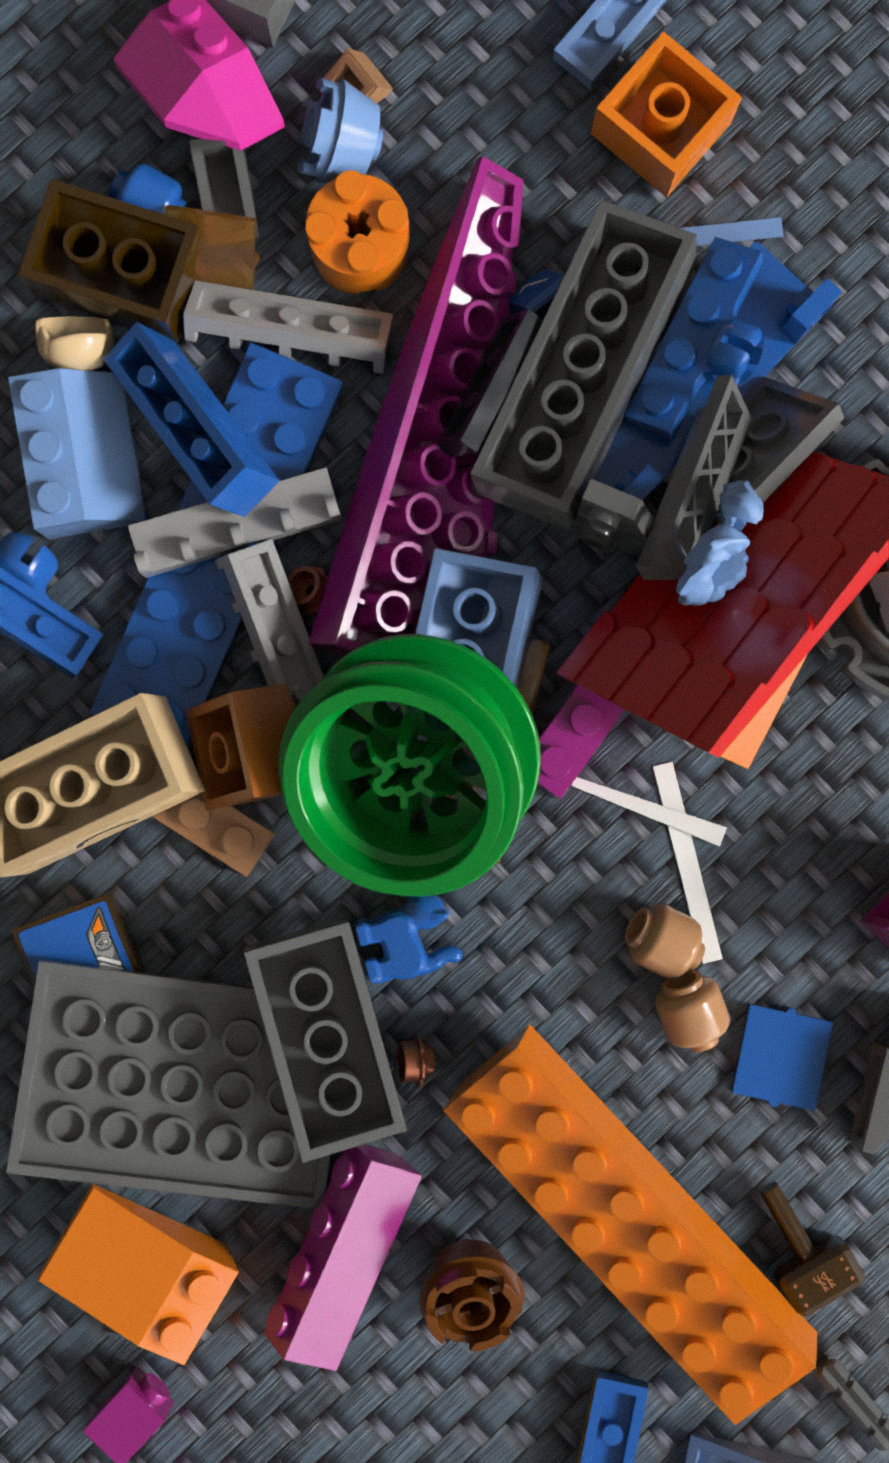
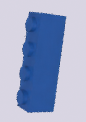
M136 322L103 359L210 505L246 517L280 481L172 339Z

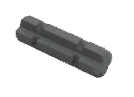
M828 1355L823 1358L813 1370L817 1380L828 1392H831L830 1394L834 1397L835 1401L860 1430H863L867 1438L878 1450H888L889 1418L882 1413L877 1404L852 1375H849L846 1368L835 1356Z

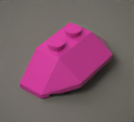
M171 0L151 10L137 24L113 59L118 71L166 128L201 139L225 141L227 147L241 151L285 127L282 115L248 47L206 0Z

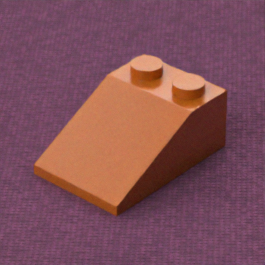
M92 1183L38 1274V1281L135 1345L185 1365L239 1271L226 1243Z

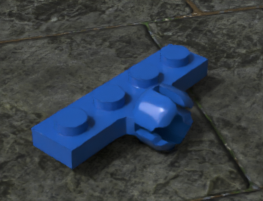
M715 236L624 415L629 424L674 440L697 392L705 381L716 380L717 376L732 375L738 387L750 380L754 372L746 369L747 364H759L764 340L760 327L740 321L736 316L764 262L761 251Z
M19 532L8 533L0 542V633L71 679H74L103 634L47 596L46 587L58 570V561L55 555L43 545L28 566L21 559L34 538Z

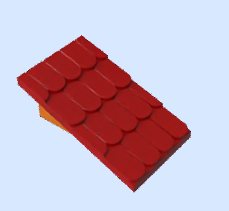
M813 451L763 503L762 520L758 521L757 525L746 522L747 524L741 530L750 540V545L745 550L748 555L746 577L734 589L726 591L725 596L719 601L707 602L700 606H693L691 604L683 606L679 603L678 597L680 595L676 592L679 580H643L640 574L611 612L606 610L603 612L556 674L718 758L721 756L749 769L808 652L889 558V476L871 471L864 466L852 465ZM716 518L714 520L712 528L718 525V521Z

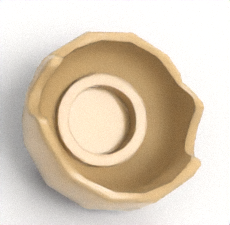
M66 316L40 318L35 322L38 353L54 369L95 370L106 363L103 359L114 348L113 328L110 326L108 319Z

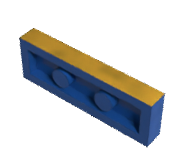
M595 1370L577 1463H634L649 1390L645 1380Z

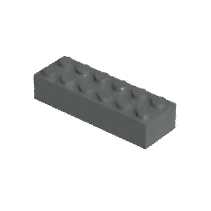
M600 200L470 473L477 494L569 532L571 531L590 479L595 480L696 264L697 234Z

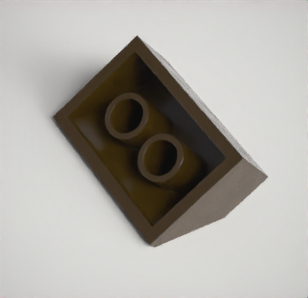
M51 178L18 276L34 296L130 327L138 322L177 341L184 320L183 314L194 283L200 227Z

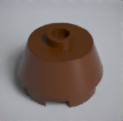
M466 1239L449 1244L436 1255L421 1289L419 1305L429 1331L440 1343L444 1344L445 1338H448L455 1342L469 1343L470 1351H481L499 1345L509 1338V1327L517 1319L519 1313H522L525 1292L521 1279L495 1246L482 1240Z

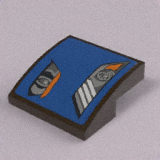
M113 893L103 895L11 930L34 989L38 964L41 959L145 972L135 941L130 942Z

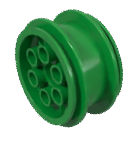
M421 634L386 636L365 643L346 654L297 705L287 722L280 743L278 757L280 788L288 813L302 839L323 863L340 876L367 889L386 894L416 897L438 895L459 889L477 880L499 861L509 847L519 822L526 813L538 785L541 765L540 741L534 719L524 698L508 677L485 657L464 645L440 637ZM386 701L396 702L401 707L403 713L391 710ZM348 708H352L367 722H359L345 716L344 713ZM418 735H422L428 738V740L422 741L418 739ZM468 747L475 759L469 757L463 748ZM441 761V767L437 768V765ZM371 774L368 780L369 786L364 788L357 778ZM473 785L486 790V800L473 790ZM455 794L457 799H450L447 796ZM421 807H424L427 822L415 820V813Z

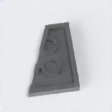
M590 479L582 497L573 530L582 533L580 540L592 547L608 550L611 545L640 557L654 519L641 499Z

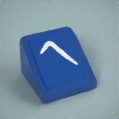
M548 270L537 272L517 288L514 295L510 296L509 308L513 313L530 309L540 318H543L547 314L565 275Z

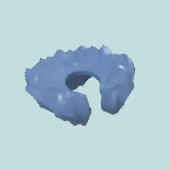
M738 480L723 485V492L719 495L722 503L719 505L721 513L715 515L718 525L703 534L685 558L684 563L687 569L679 579L676 588L677 594L680 595L678 601L683 606L690 604L700 606L707 602L719 601L725 596L726 591L734 589L746 577L748 555L745 550L750 545V540L741 530L747 524L746 522L757 525L758 521L762 520L764 511L762 500L758 497L748 480Z

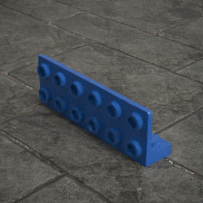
M754 242L749 248L761 251L764 262L736 317L740 321L760 327L764 347L759 364H747L746 369L754 373L746 384L738 386L742 397L781 361L827 313L842 293L828 278L815 291L811 290L759 242ZM663 336L662 339L659 341V343H658V345H657V347H656V349H655V352H654V354H653V356H652V358H651V360H650V362H649V364H648V367H647V369H646L644 375L646 374V372H647V370H648V368H649V366H650V364H651V362H652V360H653V358H654V356H655V354H656V352H657V350H658V348H659V346H660V344H661V342H662L664 336ZM715 380L705 381L700 387L674 440L631 425L624 416L595 480L637 497L645 503L663 484L664 477L676 466L698 408H705Z

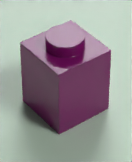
M136 1366L94 1411L83 1432L115 1463H127L165 1422L174 1401L169 1397V1390L159 1377L152 1373L145 1374Z

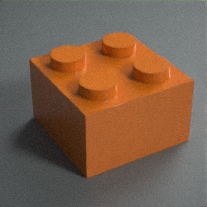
M663 31L597 106L591 135L667 198L730 126L742 97Z

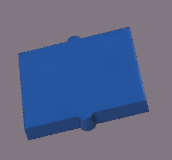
M748 1003L731 1092L767 1100V1103L772 1107L782 1103L815 1111L833 1022L797 1014L796 1010L792 1007H787L785 1011Z

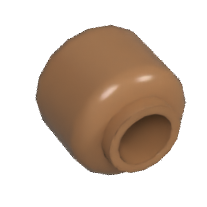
M656 903L649 908L643 907L639 909L631 918L625 932V943L628 945L630 958L637 965L665 979H676L687 970L693 971L698 967L705 953V945L701 943L703 936L701 925L694 918L666 903Z
M686 971L676 979H666L662 984V989L655 998L656 1011L665 1036L676 1047L689 1048L693 1052L709 1050L717 1045L719 1042L718 1038L726 1032L730 1024L729 1013L718 983L708 976H702L698 971Z

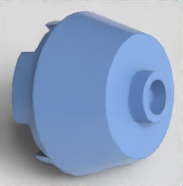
M319 78L317 90L323 93L319 102L312 100L308 102L299 142L305 144V147H309L307 160L300 159L298 171L299 173L316 177L317 183H328L347 170L366 174L371 160L377 159L382 145L383 130L379 129L380 106L343 78L339 79L338 82Z

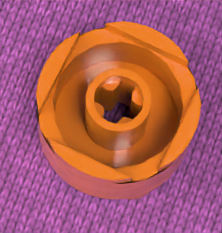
M347 170L338 175L336 179L324 185L312 199L306 216V234L318 273L328 284L344 293L361 294L360 292L375 289L379 291L387 288L398 279L405 269L409 258L410 235L407 208L393 187L377 177L361 174L354 170ZM361 232H366V233H368V235H367V236H364L363 234H360V233H361ZM356 233L357 235L353 239L350 238V235Z

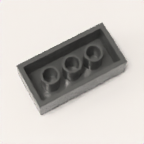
M343 917L245 946V959L302 1163L407 1131L347 918Z

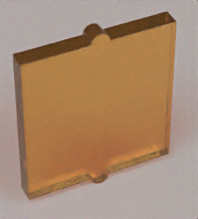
M167 205L165 207V215L200 227L194 282L196 280L254 290V271L260 260V256L255 253L256 218Z

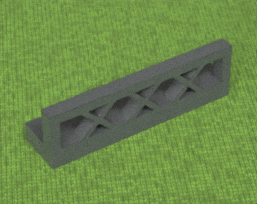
M732 375L717 376L705 408H698L636 565L643 580H679L687 569L684 563L685 558L695 547L700 537L713 526L715 515H717L719 505L721 504L719 495L723 492V485L729 483L752 421Z

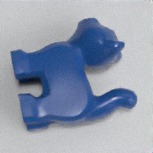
M436 895L408 896L406 903L401 908L390 910L372 920L367 918L356 920L355 926L361 947L380 943L384 953L381 959H365L371 983L379 984L389 982L391 979H412L434 972L448 962L458 963L462 959L461 949L452 945H446L432 953H427L418 934L420 929H432L440 925L450 914V911L445 909L440 897Z

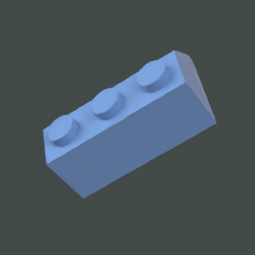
M58 368L8 377L34 530L50 540L128 526L148 520L126 391L114 373Z
M435 548L416 634L440 637L468 647L492 662L519 690L543 578L535 567Z

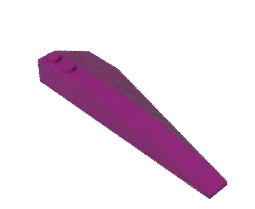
M484 156L478 158L474 165L400 353L361 468L328 575L325 591L308 644L342 657L372 640L400 634H416L435 548L483 558H489V554H496L497 532H492L494 503L498 502L477 494L470 474L481 450L476 453L451 458L436 447L501 319L508 316L509 298L515 294L517 274L512 273L513 248L519 245L523 179ZM499 408V410H498V412H497V414H496V416H495V418H494V420H493V422H492V424H491L492 427H493V425H494V423H495V421H496V419H497V417H498V414H499L501 408Z

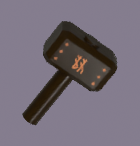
M772 1182L760 1189L761 1197L795 1254V1257L779 1265L773 1276L786 1299L798 1314L808 1316L862 1284L865 1274L852 1251L840 1236H829L813 1245L778 1183Z

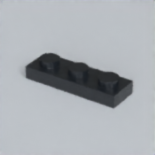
M526 309L501 319L436 444V447L449 457L476 453L483 448L492 429L491 424L499 408L503 406L514 383L513 381L543 322V319L533 311Z

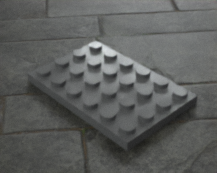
M46 959L39 961L6 1173L313 1209L320 1206L326 1190L330 1155L302 1163L253 986Z

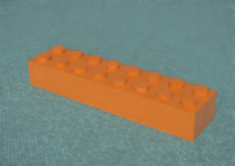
M530 1024L457 1086L443 1111L734 1425L741 1422L816 1368L818 1332L803 1316L794 1310L791 1303Z

